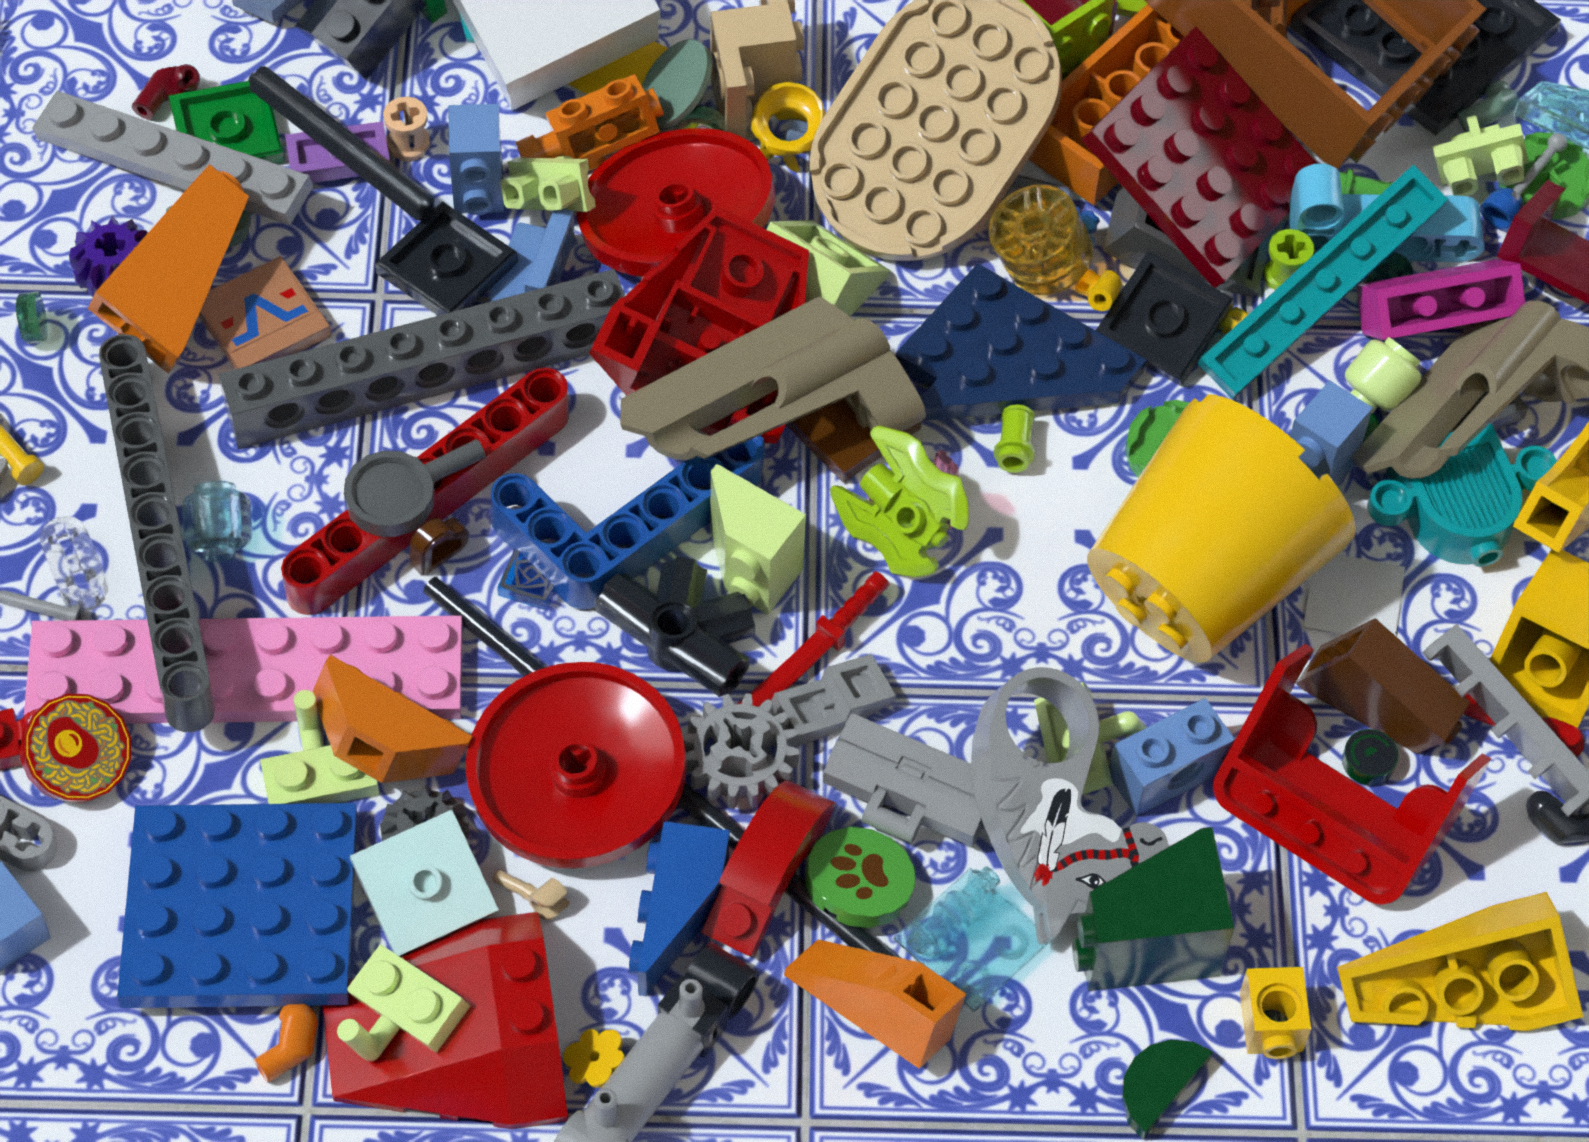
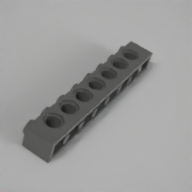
M615 269L220 373L218 375L224 406L238 449L590 355L589 352L610 308L621 297L625 296Z

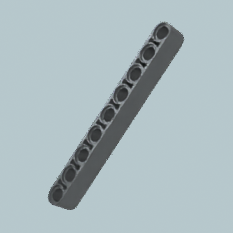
M118 334L102 343L99 348V360L165 716L169 725L181 732H196L204 729L211 723L215 713V706L145 346L139 338L129 334Z

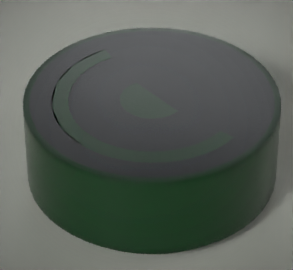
M1374 729L1360 730L1351 735L1347 740L1342 754V765L1347 775L1354 781L1363 785H1379L1386 782L1393 775L1399 757L1398 748L1395 742L1381 731Z

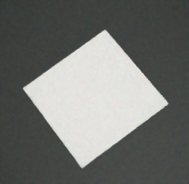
M1337 555L1310 578L1303 627L1343 635L1376 618L1396 636L1405 567Z

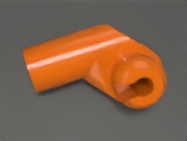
M306 1004L284 1006L279 1014V1020L282 1021L279 1044L253 1059L258 1071L267 1083L307 1060L312 1055L318 1021L314 1010Z

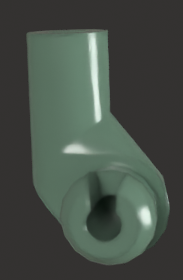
M1496 81L1490 84L1485 91V99L1457 113L1458 121L1464 132H1469L1466 119L1468 117L1476 115L1479 128L1481 129L1512 112L1518 103L1516 91L1510 89L1509 84L1505 81Z

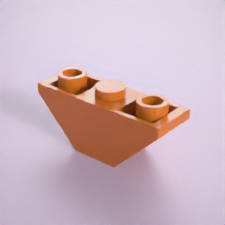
M331 654L326 659L312 691L315 695L317 709L334 756L381 783L454 774L473 737L459 729L449 720L438 717L412 702L404 694L393 691L365 675L357 667L346 664Z

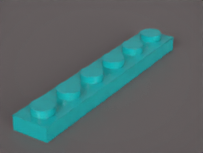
M1413 164L1204 354L1197 364L1233 400L1440 211L1449 199Z

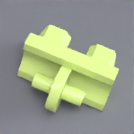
M1476 115L1466 118L1469 132L1451 136V142L1432 146L1441 184H1447L1454 196L1473 195L1479 190L1476 176L1496 172L1498 184L1504 186L1523 182L1524 164L1529 163L1520 124L1500 128L1499 124L1480 129Z
M559 156L556 158L516 157L507 162L510 176L502 179L500 183L506 208L551 211L567 209L588 212L596 207L595 199L588 187V159H574L571 156Z

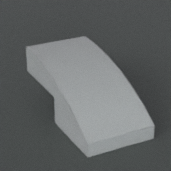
M869 654L825 668L821 680L776 692L771 701L775 716L783 712L789 715L788 729L797 730V746L842 730L851 713L867 718L893 703L896 694L873 655Z

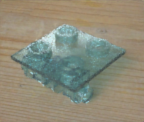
M987 866L981 871L978 869L973 870L970 867L895 935L893 939L918 962L965 992L966 997L963 1003L973 1012L979 1009L1051 942L1050 939L1044 945L1039 944L1036 937L1035 924L996 890V886L1000 884V879Z

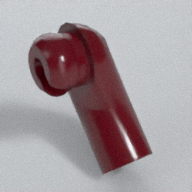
M190 64L157 70L152 74L132 103L133 111L143 119H152L163 102L169 101V95L197 90L200 83L199 71Z

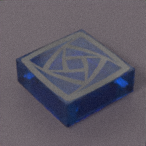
M514 548L497 586L498 596L547 611L555 595L554 585L526 557Z

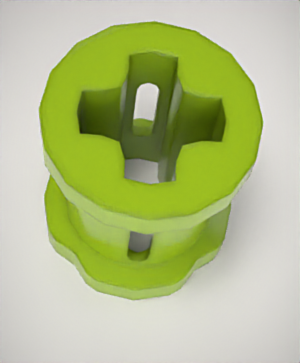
M1285 229L1277 232L1271 238L1269 243L1271 260L1264 266L1263 279L1268 287L1276 290L1313 256L1314 244L1311 238L1304 232L1295 229Z

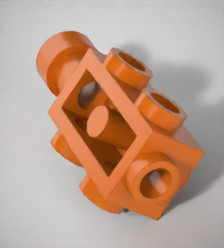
M633 74L624 79L611 81L601 89L578 99L567 100L559 107L545 112L552 131L537 138L532 134L516 141L515 144L521 158L571 156L574 159H588L589 170H593L605 161L606 155L659 133L660 130L656 118L663 116L664 112L654 89L651 88L644 91L637 76Z

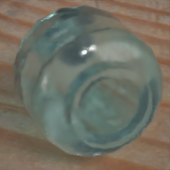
M208 481L194 486V492L186 496L182 503L183 539L185 545L193 551L203 553V559L209 562H224L234 559L235 551L246 547L251 542L253 535L249 497L242 491L236 490V485L229 481Z

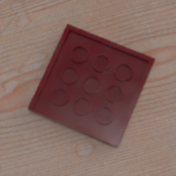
M1197 26L1189 31L1081 138L1086 146L1214 288L1225 282L1290 212L1289 201L1298 171L1306 166L1318 164Z

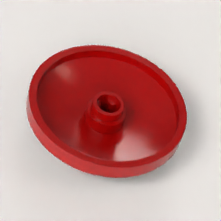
M678 129L647 137L638 143L624 147L605 160L588 179L589 191L595 199L596 207L588 212L577 211L576 213L585 245L597 260L616 271L643 277L653 266L656 267L673 251L675 245L716 206L764 227L774 208L776 189L766 157L749 140L717 129Z
M569 662L552 665L527 674L513 682L495 697L484 710L471 734L473 737L467 749V784L475 810L486 829L499 843L516 855L531 862L555 868L575 869L598 866L620 859L643 846L662 829L664 821L667 822L671 817L682 795L686 779L687 760L682 731L677 717L665 698L654 687L635 674L615 666L595 662Z

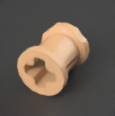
M408 96L398 97L390 101L385 106L383 112L384 124L390 131L386 137L388 152L392 157L405 162L416 161L424 157L426 151L430 148L429 133L424 128L428 121L427 108L420 100ZM400 111H404L405 123L400 120ZM409 135L414 139L413 148H410Z

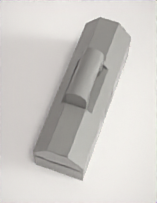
M851 713L838 740L833 746L823 772V783L868 802L862 815V823L911 844L915 840L921 826H925L972 847L980 837L984 825L975 798L971 763ZM883 805H888L911 816L906 818L883 808Z

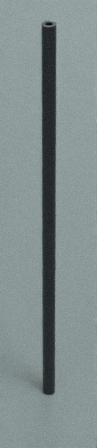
M434 577L427 582L423 589V593L450 616L462 615V626L521 675L525 676L545 668L541 662L438 577ZM685 782L678 805L705 827L730 830L729 847L734 850L744 830ZM794 873L784 893L850 947L897 957L863 928L848 926L836 921L837 915L829 912L826 908L824 912L821 911L813 903L805 887V880Z

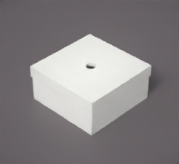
M453 0L512 111L659 39L658 20L661 19V14L655 0Z

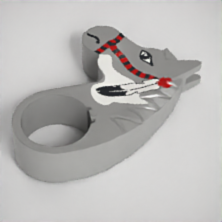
M1048 667L1030 668L1016 674L987 699L978 717L972 739L971 755L975 798L983 825L1006 874L1024 899L1033 906L1036 937L1040 945H1044L1050 939L1055 938L1060 933L1065 922H1077L1078 914L1085 913L1090 891L1169 847L1165 833L1153 824L1139 822L1127 828H1120L1112 819L1089 812L1082 807L1081 796L1099 735L1098 712L1092 697L1080 682L1063 671ZM1021 693L1034 694L1048 700L1060 711L1066 721L1070 739L1068 753L1064 761L1048 763L1043 767L1044 762L1029 756L1027 760L1023 758L1024 752L1014 743L1006 724V708L1011 695Z

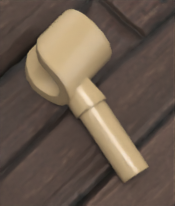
M497 870L493 876V882L522 896L523 899L529 902L534 912L539 913V917L543 920L555 918L570 905L569 901L564 898L567 895V890L555 878H550L537 889L532 884L526 883L502 870Z

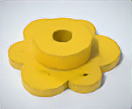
M588 1029L582 1033L580 1042H574L565 1049L563 1061L570 1068L569 1077L573 1083L583 1084L587 1081L594 1088H602L614 1072L613 1070H616L625 1058L621 1051L623 1039L619 1032L608 1029L599 1034L594 1029Z

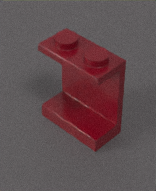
M1547 180L1514 216L1496 257L1505 261L1520 263L1521 270L1589 305V241L1551 222L1565 188Z

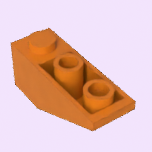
M819 939L788 965L784 972L785 977L918 1069L951 1039L966 997L965 992L920 962Z

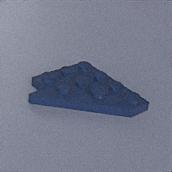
M978 263L895 353L906 374L929 387L920 397L926 411V417L922 421L1002 414L1006 407L1016 404L1029 407L1032 411L1115 404L1121 400L1143 374L1147 359Z

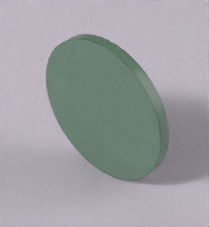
M682 40L669 47L655 61L643 81L642 87L644 91L651 88L654 89L664 112L663 116L656 118L659 130L677 125L703 101L702 96L707 89L711 77L712 56L709 49L697 40Z

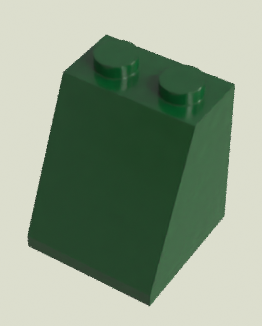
M1213 827L1197 830L1089 892L1085 913L1078 914L1077 916L1079 938L1072 939V955L1076 972L1085 971L1088 991L1220 977L1234 932V923Z

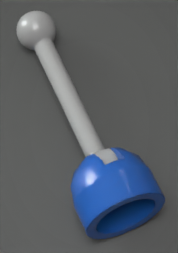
M1555 133L1549 137L1547 149L1524 175L1523 182H1519L1514 189L1500 188L1494 190L1480 205L1481 215L1491 226L1505 232L1509 230L1514 216L1524 206L1521 194L1553 155L1566 149L1567 139L1563 134Z

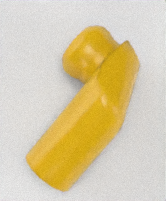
M1086 269L1080 276L1075 290L1078 294L1088 297L1087 301L1094 310L1106 311L1119 295L1122 281L1120 276L1112 270H1105L1100 276L1092 269Z

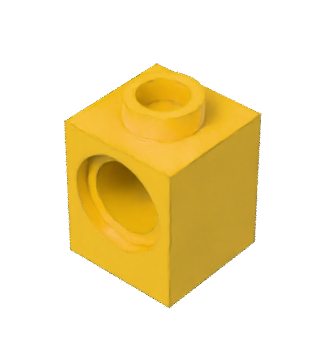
M1303 967L1247 969L1239 992L1247 1054H1263L1270 1059H1284L1295 1055L1297 1052H1303L1311 1032ZM1263 1011H1280L1288 1020L1284 1022L1273 1021Z

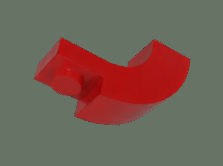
M789 780L780 783L762 803L734 849L718 882L722 884V887L701 933L750 957L755 956L785 889L800 864L811 853L816 841L821 839L836 806V802Z

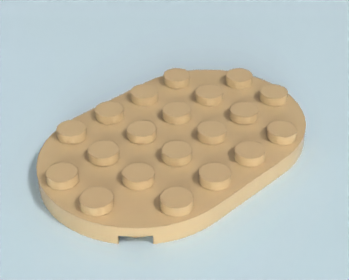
M914 0L898 11L886 23L819 124L811 147L810 173L815 199L828 223L838 235L855 248L869 255L895 261H915L944 254L966 242L980 230L993 214L1045 135L1059 105L1062 88L1061 65L1053 39L1042 20L1034 11L1019 0Z

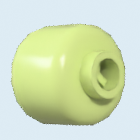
M1390 337L1385 342L1370 340L1346 369L1345 378L1354 388L1350 393L1373 407L1371 413H1374L1378 407L1390 413L1419 385L1421 374L1416 367L1421 361Z

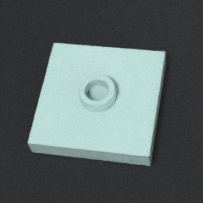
M453 810L350 855L351 863L392 952L399 957L492 916L499 911Z

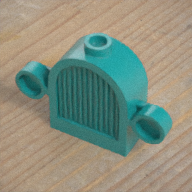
M1489 423L1458 455L1451 456L1439 470L1429 476L1406 478L1399 475L1392 466L1388 467L1387 475L1389 480L1380 481L1372 488L1367 503V510L1375 522L1384 526H1396L1407 519L1417 541L1424 549L1439 559L1455 564H1474L1476 567H1485L1497 562L1503 556L1502 550L1511 537L1514 529L1513 524L1521 510V490L1532 491L1536 482L1553 467L1557 460L1553 453L1544 447L1528 446L1518 453L1515 463L1511 464L1492 423ZM1450 432L1437 448H1440L1453 432Z

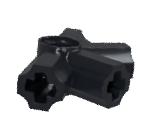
M676 557L671 562L663 563L656 594L626 573L613 576L605 584L601 595L596 600L595 611L645 645L649 659L656 666L670 670L679 669L718 697L726 694L730 695L739 686L741 679L749 668V658L729 644L754 637L755 635L752 609L745 594L734 592L703 601L708 574L707 569L700 567L694 559Z

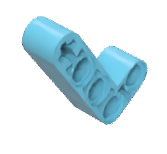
M1322 163L1306 166L1298 171L1295 176L1289 201L1290 229L1299 230L1309 236L1314 244L1315 254L1379 195L1342 194L1340 172L1336 167ZM1445 195L1449 199L1445 206L1385 261L1464 262L1475 259L1485 249L1479 203L1468 196Z

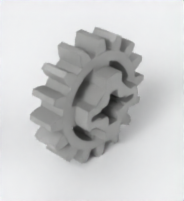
M748 693L743 697L742 704H734L729 694L723 695L722 707L716 709L709 702L704 703L703 719L691 716L688 720L689 734H683L687 760L686 772H692L691 786L696 790L707 785L708 801L712 803L721 794L728 796V805L732 809H735L739 798H747L752 808L758 807V795L764 792L766 796H769L778 786V783L786 780L792 782V768L798 767L799 749L796 748L798 745V732L796 729H788L789 715L783 712L773 716L772 701L769 699L763 702L760 707L753 706L752 695ZM710 737H712L714 745L710 747V754L705 756V745ZM774 745L777 753L773 762L769 765L767 756L770 754V747Z

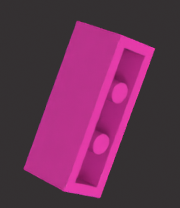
M1500 259L1363 283L1356 287L1362 334L1385 340L1388 337L1396 338L1510 317L1525 303L1520 263Z

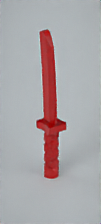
M874 571L867 578L864 585H861L854 595L844 603V606L836 611L833 618L828 620L822 615L816 621V632L771 675L749 693L752 695V705L760 707L767 699L772 700L774 693L790 688L831 647L839 652L845 645V633L848 628L889 587L888 580L881 573Z

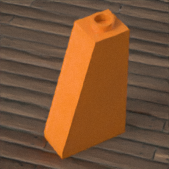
M209 164L98 288L88 307L89 311L118 334H129L139 338L145 346L147 357L168 374L175 367L184 351L248 201L249 195L243 191L239 181L231 174L224 171L219 172Z

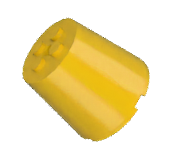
M1208 394L1201 402L1194 398L1184 408L1088 552L1087 563L1092 576L1101 590L1127 622L1138 627L1170 652L1193 662L1204 663L1218 654L1351 543L1356 533L1351 509L1343 494L1328 474L1322 475L1318 479L1299 459L1305 449L1287 433L1262 415L1236 401Z

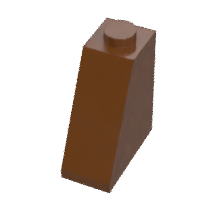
M1376 618L1321 645L1295 683L1303 691L1365 726L1387 734L1394 742L1415 754L1436 745L1440 748L1448 745L1460 732L1462 723L1459 719L1470 703L1465 697L1462 698L1446 680Z

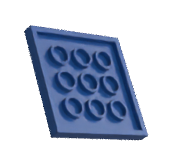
M297 803L135 806L117 992L119 1007L182 1008L286 1006L290 1004H306L308 1006L349 1005V992L347 988L350 985L355 869L351 863L350 855L356 853L357 804Z

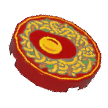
M67 693L48 700L28 718L23 730L22 744L20 745V761L27 778L42 794L55 800L86 803L106 795L123 779L131 761V736L123 717L108 702L90 694Z

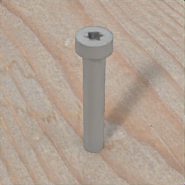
M5 590L0 591V603L63 620H83L84 607L72 605L70 608Z

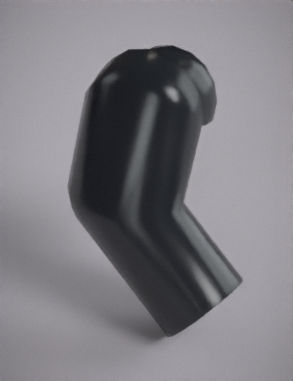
M1536 791L1528 797L1526 802L1528 818L1550 841L1556 844L1589 841V814H1572L1567 817L1561 810L1564 804L1547 791Z

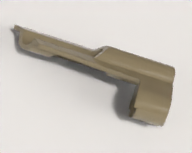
M818 296L622 398L620 425L622 430L645 436L649 445L658 453L676 460H688L696 456L707 459L843 399L856 414L858 424L862 428L868 426L871 430L873 427L880 425L904 431L924 420L926 411L917 390L894 353L890 350L889 342L883 331L869 319L858 318L854 320L838 307ZM778 390L775 403L712 436L703 435L698 432Z
M1538 300L1522 304L1509 318L1469 324L1421 377L1419 385L1388 414L1350 457L1352 462L1367 474L1392 466L1403 477L1422 478L1439 470L1451 456L1458 455L1522 391L1528 397L1532 394L1537 399L1545 402L1564 401L1565 403H1571L1575 399L1589 398V328L1573 321L1561 319L1560 314L1553 306ZM1486 391H1488L1489 393L1475 407V409L1462 422V424L1457 427V429L1451 434V436L1444 442V444L1440 448H1437L1439 444L1446 438V436L1453 430V428L1460 422V420L1466 415V413L1473 407V405L1480 399V397Z

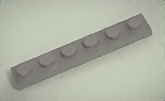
M60 91L55 92L32 127L38 140L185 190L210 164L219 172H227L239 181L243 191L249 195L244 210L287 225L292 223L314 187L310 176Z

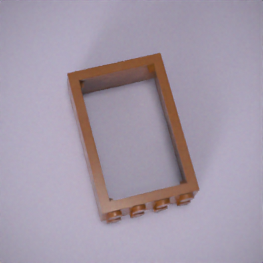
M1144 0L1183 36L1197 26L1281 123L1326 164L1336 167L1337 170L1349 158L1357 164L1376 143L1375 139L1382 132L1386 134L1404 115V110L1410 104L1415 105L1434 84L1432 81L1438 75L1442 77L1461 57L1462 54L1460 53L1480 32L1474 24L1486 10L1477 0H1362L1422 53L1415 64L1366 111L1243 0Z

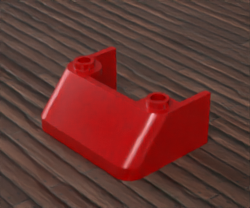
M1304 644L1277 662L1214 778V795L1220 806L1227 812L1365 900L1379 905L1389 904L1397 900L1409 888L1450 831L1489 765L1491 758L1483 753L1457 775L1448 792L1435 785H1420L1412 789L1404 797L1398 809L1307 752L1317 733V720L1307 704L1290 694L1314 651L1312 647Z

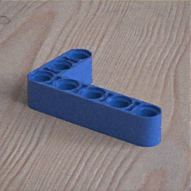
M760 435L707 459L696 456L695 458L685 460L587 533L532 479L518 473L506 474L498 478L491 489L492 527L496 534L513 551L516 549L519 551L518 556L522 560L528 559L530 561L525 562L528 566L534 565L540 571L545 581L546 578L548 579V586L550 583L554 585L552 590L565 603L577 609H591L595 607L596 600L601 595L605 584L613 576L626 573L634 579L710 523L711 470L716 464L758 486L763 475L764 439ZM736 458H742V459H746V460H748V461L740 462V461H736V460H734V459H736ZM703 486V487H707V488H709V489H708V490H699V489H695V487ZM511 505L522 506L520 509H510L507 507ZM657 515H666V516H670L671 518H669V519H659V518H656L655 516H657ZM544 539H553L557 542L548 544L543 543L541 541ZM627 544L632 547L623 549L616 547V545ZM578 573L591 574L592 576L589 578L576 577L575 575Z

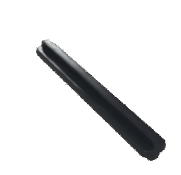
M260 66L256 72L251 73L248 79L250 91L402 210L418 221H422L429 214H432L435 209V198L432 194L270 68Z

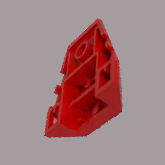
M716 206L675 245L673 251L656 267L653 266L626 296L621 297L610 308L589 354L627 396L805 304L809 250L722 207ZM778 390L703 428L700 432L712 436L772 405L777 399ZM786 424L762 434L764 443L777 444Z
M538 912L482 919L401 956L402 959L463 998L470 1005V1008L437 1053L399 1029L376 1060H364L338 1037V1026L346 1019H353L369 1032L381 1015L355 999L350 993L349 1005H322L334 1102L404 1113L405 1109L437 1113L441 1119L458 1121L459 1117L493 1122V1127L518 1129L566 1122L568 1120L559 1039L545 943Z

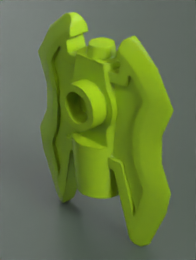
M880 425L873 427L870 435L891 468L890 470L884 464L879 463L873 466L862 478L860 488L873 502L839 485H834L830 488L831 498L844 527L853 538L870 542L881 552L892 574L910 577L932 574L938 570L939 564L936 558L929 557L926 551L933 547L940 548L947 542L949 538L946 533L949 528L948 520H951L950 526L958 530H966L968 528V501L961 478L939 470L928 459L921 441L910 434Z

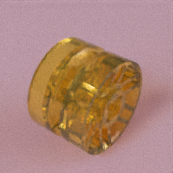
M1031 185L1016 190L997 206L989 223L991 245L1011 281L1027 292L1034 295H1051L1062 292L1077 283L1088 270L1093 257L1092 238L1074 202L1059 188L1050 185Z

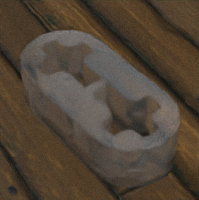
M62 516L52 519L42 528L40 542L60 597L67 607L71 608L72 605L84 607V611L93 610L106 599L108 586L103 567L87 528L82 521L75 517ZM68 537L73 544L75 553L66 556L58 540ZM82 571L90 588L80 591L79 587L75 584L74 573Z

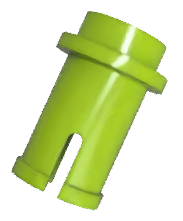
M1010 405L1003 410L1001 438L994 446L993 455L996 461H998V466L1004 471L1011 473L1026 470L1028 465L1034 460L1035 450L1030 443L1035 414L1029 407L1024 405Z

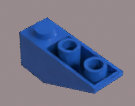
M664 821L661 840L650 841L646 873L655 875L652 891H641L637 923L646 924L643 941L633 940L628 969L629 974L638 975L639 996H647L705 925L722 887V884L718 882L729 859L730 830Z

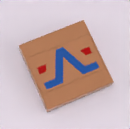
M281 256L209 290L199 313V318L234 369L298 353L332 336L329 323Z

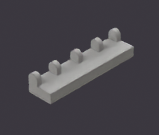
M1458 624L1450 628L1423 651V654L1429 661L1437 658L1460 683L1455 690L1462 698L1469 694L1496 725L1491 731L1499 739L1506 735L1533 765L1528 770V773L1535 780L1542 776L1564 800L1565 803L1561 810L1567 817L1573 813L1577 814L1589 804V771Z

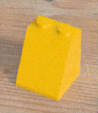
M1551 549L1515 603L1490 657V661L1539 716L1555 718L1577 728L1589 709V563L1564 550L1558 553Z

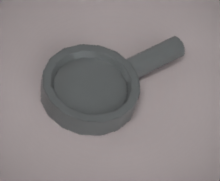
M475 439L426 464H423L417 457L402 451L383 450L365 456L353 465L345 478L343 494L350 519L361 530L375 536L396 537L414 531L427 520L433 510L434 483L486 458L481 443Z

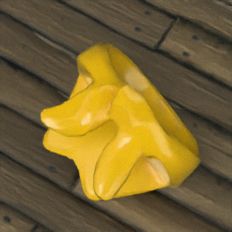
M795 82L777 83L762 93L752 112L751 130L761 142L760 150L767 160L774 158V156H782L784 163L793 172L799 171L800 168L795 155L811 151L816 131L826 114L823 102L814 90L806 85ZM775 115L778 120L798 119L806 121L808 130L804 136L797 140L785 141L775 137L771 133L768 124L771 117Z

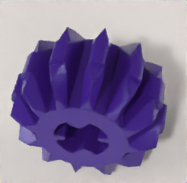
M112 215L106 225L101 226L91 220L90 232H76L75 246L70 248L69 260L71 268L74 269L75 282L79 284L80 289L88 288V293L92 297L146 236L147 230H139L133 219L119 225Z

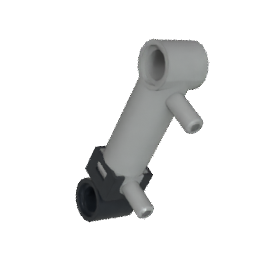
M713 942L705 945L691 962L684 977L680 975L659 1002L658 1016L602 1088L596 1092L588 1106L584 1110H578L567 1120L554 1142H632L697 1056L705 1058L727 1029V1020L735 1017L744 1007L757 985L759 972Z

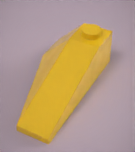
M1547 892L1489 906L1337 967L1351 1022L1419 1025L1422 1021L1455 1023L1456 1027L1475 1028L1476 1024L1504 1025L1508 1026L1509 1030L1530 1031L1583 1017L1560 916Z

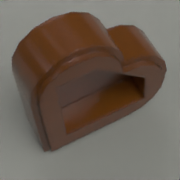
M454 517L445 521L440 518L428 521L417 530L411 539L410 564L421 576L428 574L465 547L469 540V531Z

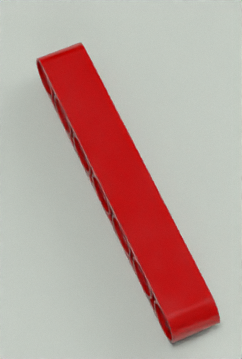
M539 368L529 372L417 456L423 464H426L477 439L485 451L486 458L434 483L433 510L427 520L414 531L396 537L375 536L361 530L350 519L348 511L345 510L292 550L283 559L281 565L286 600L290 608L304 615H314L326 610L410 546L412 537L421 526L435 518L444 520L561 431L569 419L568 385L563 374L551 368ZM542 400H550L551 402H545V403H544V402H539V401H542ZM512 429L513 431L503 432L501 430ZM347 548L356 549L353 552L348 553L340 552ZM304 579H315V580H316V581H314V582H312V583H308V584L299 583L300 581H302V580H304Z

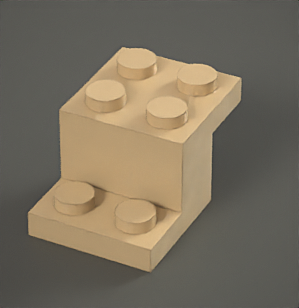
M759 0V6L711 11V82L722 131H727L746 139V127H751L752 107H755L762 93L777 83L802 81L801 58L799 52L796 51L804 50V37L801 22H792L791 13H795V0Z

